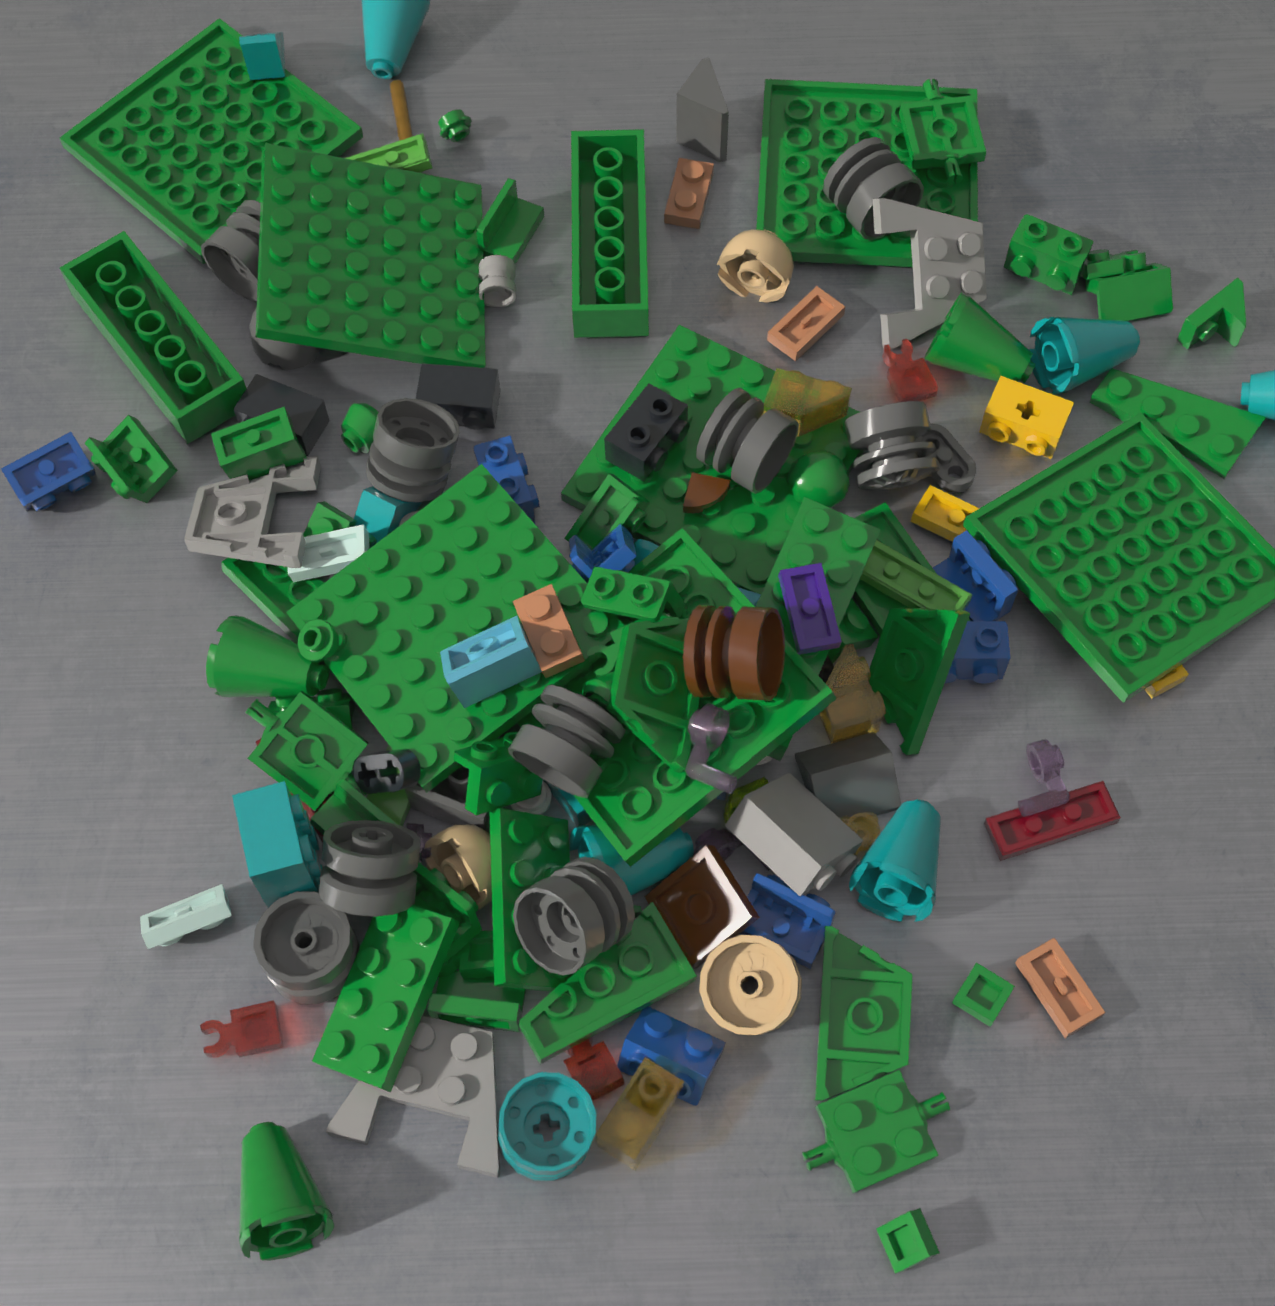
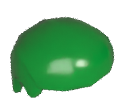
M825 450L811 451L801 456L792 463L786 477V482L790 484L795 501L802 503L804 497L829 508L842 502L850 487L849 474L842 460L834 453Z

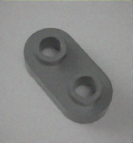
M930 424L931 430L929 433L915 441L932 442L935 444L937 450L927 457L938 459L940 470L936 474L931 475L932 478L942 489L948 492L960 493L966 491L972 486L975 478L976 464L945 427L938 424ZM949 474H957L960 478H953Z

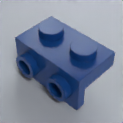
M72 432L1 468L26 512L32 508L39 512L57 502L55 496L67 489L71 493H75L92 483L90 477L96 474L93 465L89 462Z
M511 436L475 445L473 449L478 466L482 464L535 524L534 508L540 507L534 485H527L524 477L529 475L523 453H516Z
M619 524L592 550L577 535L569 539V557L573 562L571 566L587 583L594 566L629 572L635 564L633 559L637 555L633 537L622 524Z
M967 530L955 537L949 558L934 566L933 569L937 575L973 595L971 602L965 609L970 613V621H997L1012 609L1018 592L1016 582L1007 570H1001L992 560L988 548L982 541L975 540Z
M967 621L945 684L955 680H974L977 683L986 684L1003 679L1011 659L1008 625L1005 621Z
M756 873L747 898L760 918L742 931L740 935L762 936L783 946L797 963L811 969L824 943L825 926L833 925L836 911L830 908V904L825 899L815 894L809 893L806 896L802 895L800 897L778 876L769 874L765 877Z
M648 1006L641 1011L624 1040L617 1069L678 1099L697 1106L702 1098L706 1083L722 1055L726 1042Z

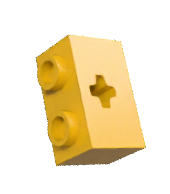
M1000 376L984 412L979 433L989 436L994 441L1006 442L1023 448L1032 455H1042L1052 459L1067 425L1074 402Z

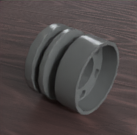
M872 137L854 144L839 156L824 179L823 191L832 203H835L837 209L841 213L846 214L851 225L864 239L875 240L883 238L890 233L875 234L872 199L886 198L918 207L923 197L924 186L907 165L900 163L897 154L890 150L883 139Z
M245 200L236 209V212H233L226 220L227 226H220L201 246L202 256L216 277L236 294L250 301H257L261 203L255 200Z
M737 388L724 397L707 421L699 439L696 458L707 466L713 464V468L719 473L727 472L732 467L731 479L757 494L762 492L772 482L786 462L796 441L799 423L776 408L769 409L763 414L764 403L757 397L751 399L747 391Z
M403 398L386 403L377 414L373 432L374 441L370 447L369 458L366 464L368 480L380 492L401 501L424 502L435 499L443 493L447 485L451 460L460 434L458 422L445 409L424 400Z
M908 401L887 404L857 413L847 418L844 422L849 448L869 451L853 462L854 469L865 471L856 477L858 488L864 490L900 488L914 484L921 479L936 474L940 470L938 459L927 457L936 451L935 444L932 442L915 441L931 430L928 411L924 402Z
M548 685L541 694V699L546 705L541 703L535 704L532 709V714L544 726V729L529 724L522 725L508 748L509 754L526 769L555 787L572 795L588 798L602 774V769L590 757V754L605 759L611 758L614 754V748L610 743H620L625 735V729L615 718L592 700L565 688Z
M589 857L572 860L563 868L556 870L550 877L542 879L524 890L515 901L513 912L515 930L525 951L535 963L548 972L563 976L577 972L593 961L599 953L606 952L612 945L622 941L632 930L635 917L633 900L625 882L613 868L599 859Z

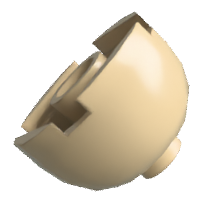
M767 230L742 231L727 243L717 263V266H720L718 271L719 279L727 288L745 298L749 292L760 295L759 302L765 303L778 301L785 295L794 268L790 249L775 233Z
M454 825L439 832L425 843V849L431 847L432 853L431 856L425 859L428 870L432 868L439 870L446 877L453 890L457 893L461 890L468 893L479 909L492 900L490 833L476 825Z

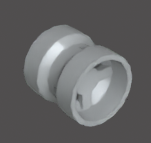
M492 255L482 259L479 263V278L482 280L479 285V299L483 300L484 293L485 305L494 308L509 306L516 299V285L513 282L515 279L514 261L502 255Z

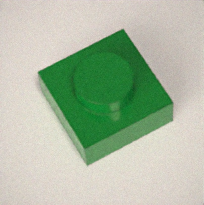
M976 962L952 1004L991 1027L1015 986Z
M921 1208L908 1211L876 1228L895 1274L906 1271L940 1254Z

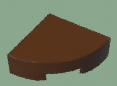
M692 472L683 504V513L703 512V509L724 500L729 492L731 480Z

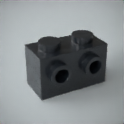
M648 383L604 438L605 460L645 482L653 470L658 472L662 468L668 457V451L675 442L677 444L681 443L690 428V423H688V405Z

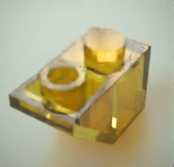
M776 368L764 402L763 414L769 409L776 408L795 419L799 423L797 437H800L847 416L852 388L843 386L836 381H824L809 377L799 371H787Z
M853 643L844 647L826 682V685L833 691L837 699L819 713L831 743L871 732H879L882 717L886 714L885 705L878 691L873 693L868 681L871 678L868 663L864 656L858 657Z
M645 1057L595 1135L597 1146L636 1171L658 1136L684 1085V1081Z

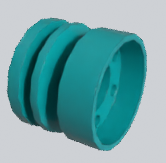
M539 1072L521 1079L507 1093L500 1109L498 1142L504 1159L518 1174L534 1181H555L571 1175L585 1161L596 1134L597 1112L590 1094L576 1080L561 1073ZM541 1121H548V1125L551 1128L557 1127L558 1130L553 1132L551 1141H544L542 1134H534V1131L539 1130Z

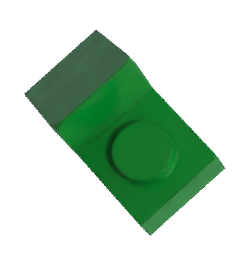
M1237 277L1190 314L1184 321L1177 341L1186 349H1189L1199 340L1206 342L1217 332L1231 345L1236 347L1246 328L1243 282Z

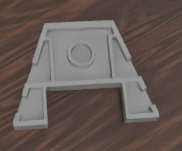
M886 198L872 199L875 234L909 230L911 233L915 309L880 314L883 348L894 349L943 323L960 293L969 295L977 303L987 299L983 223Z
M318 456L304 458L305 465L286 470L284 464L270 468L269 475L249 480L246 474L199 487L184 538L188 551L283 567L301 568L306 546L303 532L268 534V529L277 493L317 490L321 471Z
M422 1015L391 1093L359 1080L328 1124L326 1132L329 1136L368 1145L377 1112L383 1099L468 1120L469 1124L457 1163L458 1167L498 1178L500 1174L493 1033Z

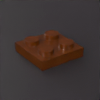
M712 845L704 846L644 896L648 904L654 903L692 968H698L723 941L738 936L760 918L716 847Z

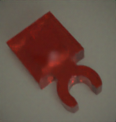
M908 339L902 340V354H895L891 351L889 344L884 345L883 361L890 367L887 371V379L898 402L922 401L937 396L938 386L924 358L912 359L913 346Z
M274 1000L230 1010L232 1023L223 1024L217 1020H209L200 1025L204 1035L211 1033L220 1034L216 1044L203 1047L205 1055L210 1058L224 1055L232 1046H235L236 1054L239 1057L284 1047L278 1008Z
M592 1036L566 1050L564 1053L571 1057L563 1061L570 1078L576 1080L590 1094L593 1101L625 1085V1082L604 1040L592 1046Z

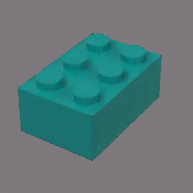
M285 781L232 795L249 877L267 908L278 899L295 892L319 893L320 875L323 868L316 852L320 850L315 828L313 825L311 826L308 813L303 809L299 794L291 795Z

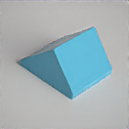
M514 616L440 651L444 677L464 708L542 672L518 616Z

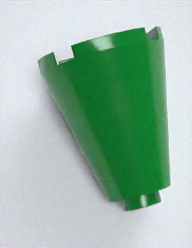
M963 293L959 294L950 308L940 330L938 329L924 357L931 364L998 382L1000 376L1025 383L1036 363L1031 361L1033 352L974 299Z
M235 615L225 619L217 629L218 632L223 633L218 645L211 643L208 650L206 662L207 683L210 688L217 690L214 694L221 697H296L302 690L309 696H315L328 683L329 668L324 661L314 662L304 658L299 651L297 643L246 617Z
M273 1122L259 1123L253 1126L242 1139L239 1223L241 1250L244 1256L250 1258V1251L259 1252L260 1259L263 1261L288 1258L306 1252L313 1248L311 1239L323 1233L324 1240L331 1235L335 1227L332 1213L287 1129Z

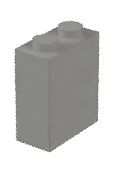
M790 773L745 795L725 824V827L800 897L815 887L819 891L823 890L834 879L836 874L840 878L846 875L858 861L854 854L863 843V840Z

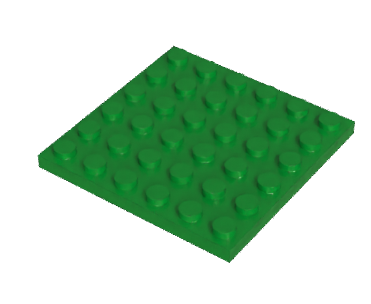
M220 18L60 137L63 148L203 264L206 262L202 256L201 246L220 226H227L226 220L233 212H236V209L245 200H255L261 203L262 154L265 143L339 157L363 138L362 128L288 70L285 69V77L250 80L239 37H242V35Z
M765 79L756 230H767L775 233L790 249L793 261L913 267L910 230L890 233L883 238L875 240L864 239L851 225L846 214L841 213L835 203H832L823 191L824 179L829 169L839 156L854 144L872 137L883 139L890 150L897 154L900 163L907 165L921 180L924 191L918 207L978 222V162L960 164L959 167L963 180L958 184H955L954 181L953 185L947 182L944 167L913 170L899 110L901 103L918 102L925 99L926 95L923 86ZM939 87L940 95L962 97L971 95L978 118L977 89Z
M265 143L262 154L255 338L417 364L485 368L484 293L483 300L479 299V285L482 282L479 278V263L483 259V251L478 248L476 234L477 228L482 221V185Z
M679 325L561 492V500L583 511L607 475L614 474L650 501V504L644 511L647 513L645 521L634 533L630 531L633 538L646 540L660 546L683 528L736 587L761 594L801 506V503L795 501L790 484L786 482V477L792 463L807 452L825 450L839 457L846 466L848 474H850L853 469L854 460L860 457L864 450L849 448L844 422L847 418L860 412ZM649 383L688 405V423H690V428L683 441L679 444L675 442L669 449L668 457L662 468L658 472L653 470L645 482L605 460L604 438ZM737 388L747 391L751 399L757 397L764 403L763 414L769 409L776 408L799 423L798 435L786 462L772 482L762 492L757 494L731 479L732 467L727 472L719 473L713 468V464L707 466L696 458L699 439L707 421L724 397ZM692 472L731 480L729 492L724 500L703 509V512L683 513V504Z
M1142 413L1135 415L969 514L963 523V527L975 540H980L986 545L992 559L1001 569L1007 570L1012 575L1020 590L1123 703L1275 603V549Z
M482 464L286 612L300 631L305 624L315 619L327 621L334 627L339 637V646L332 657L323 661L393 750L409 749L415 754L421 769L418 783L426 793L462 766L454 761V752L456 750L470 747L478 741L487 742L497 739L528 715L535 704L543 703L541 694L546 686L555 685L563 687L597 661L599 658L589 662L586 651L594 645L610 646L614 644L610 632L625 626L615 614L587 609L581 604V598L587 582ZM552 584L585 661L548 678H545L541 672L464 708L444 677L440 651L514 616H518L513 604L514 600Z
M683 528L628 572L671 581L686 604L681 619L690 618L692 611L698 605L715 606L716 609L719 606H729L733 608L736 615L743 606L755 607ZM615 614L624 625L638 620L637 618ZM661 616V618H660L659 621H661V620L664 619V618H669V617ZM785 640L782 680L777 695L772 701L738 699L734 692L727 698H715L713 695L711 697L699 698L689 763L686 770L681 773L673 771L633 732L624 727L625 735L621 742L617 744L610 743L614 748V754L611 758L605 759L590 754V757L602 769V774L588 798H581L575 795L574 797L623 860L632 867L837 698L825 682ZM599 658L562 688L583 696L585 683L597 677L595 671L604 667L607 664V659ZM532 711L517 722L520 727L529 724L544 729V726L535 718Z

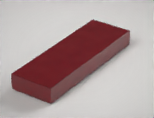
M1100 781L985 819L984 825L1000 861L1117 824L1121 817L1104 781Z

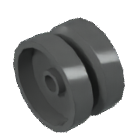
M358 820L333 825L325 831L323 837L322 860L326 865L321 870L319 897L324 904L333 909L353 915L385 916L406 911L415 904L417 875L414 870L418 867L421 839L412 830L384 821Z
M295 892L278 899L263 912L255 928L253 948L258 962L266 973L271 985L284 998L299 1004H320L337 997L341 993L360 945L345 912L337 911L324 904L318 892Z

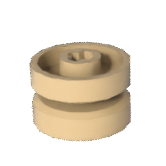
M739 935L723 941L708 955L700 972L699 992L705 1010L719 1026L735 1034L762 1035L779 1029L794 1015L801 1000L802 977L796 961L783 946L762 936ZM749 976L755 977L758 981V989L753 994L744 992L742 989V983L748 982Z

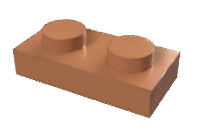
M679 158L664 213L665 224L700 229L714 174V163Z
M816 286L768 331L767 341L794 361H797L844 316L845 306Z
M552 584L513 601L545 678L585 661Z
M1055 937L1019 957L1015 962L1065 1039L1102 1018L1106 1013Z

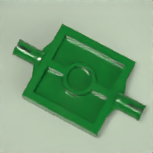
M930 79L923 83L925 99L918 102L900 104L899 116L912 168L915 170L944 167L947 182L953 185L955 181V184H958L963 180L959 165L983 162L987 152L972 96L940 95L938 81L932 79L931 83Z
M303 690L299 692L288 708L277 715L260 703L258 699L251 704L252 707L247 709L245 713L265 727L261 742L247 759L278 783L285 781L289 791L294 795L299 794L301 801L314 811L318 809L331 792L335 791L336 785L342 778L353 787L355 786L357 790H360L351 772L353 771L356 759L369 742Z
M897 1070L822 1102L815 1108L825 1128L826 1143L802 1152L804 1161L821 1155V1157L807 1162L806 1167L809 1171H812V1169L834 1160L844 1172L852 1192L855 1193L929 1161L939 1155L928 1133L927 1119L950 1111L948 1102L931 1108V1106L943 1102L947 1098L943 1092H940L938 1095L918 1103V1100L910 1093L900 1070Z

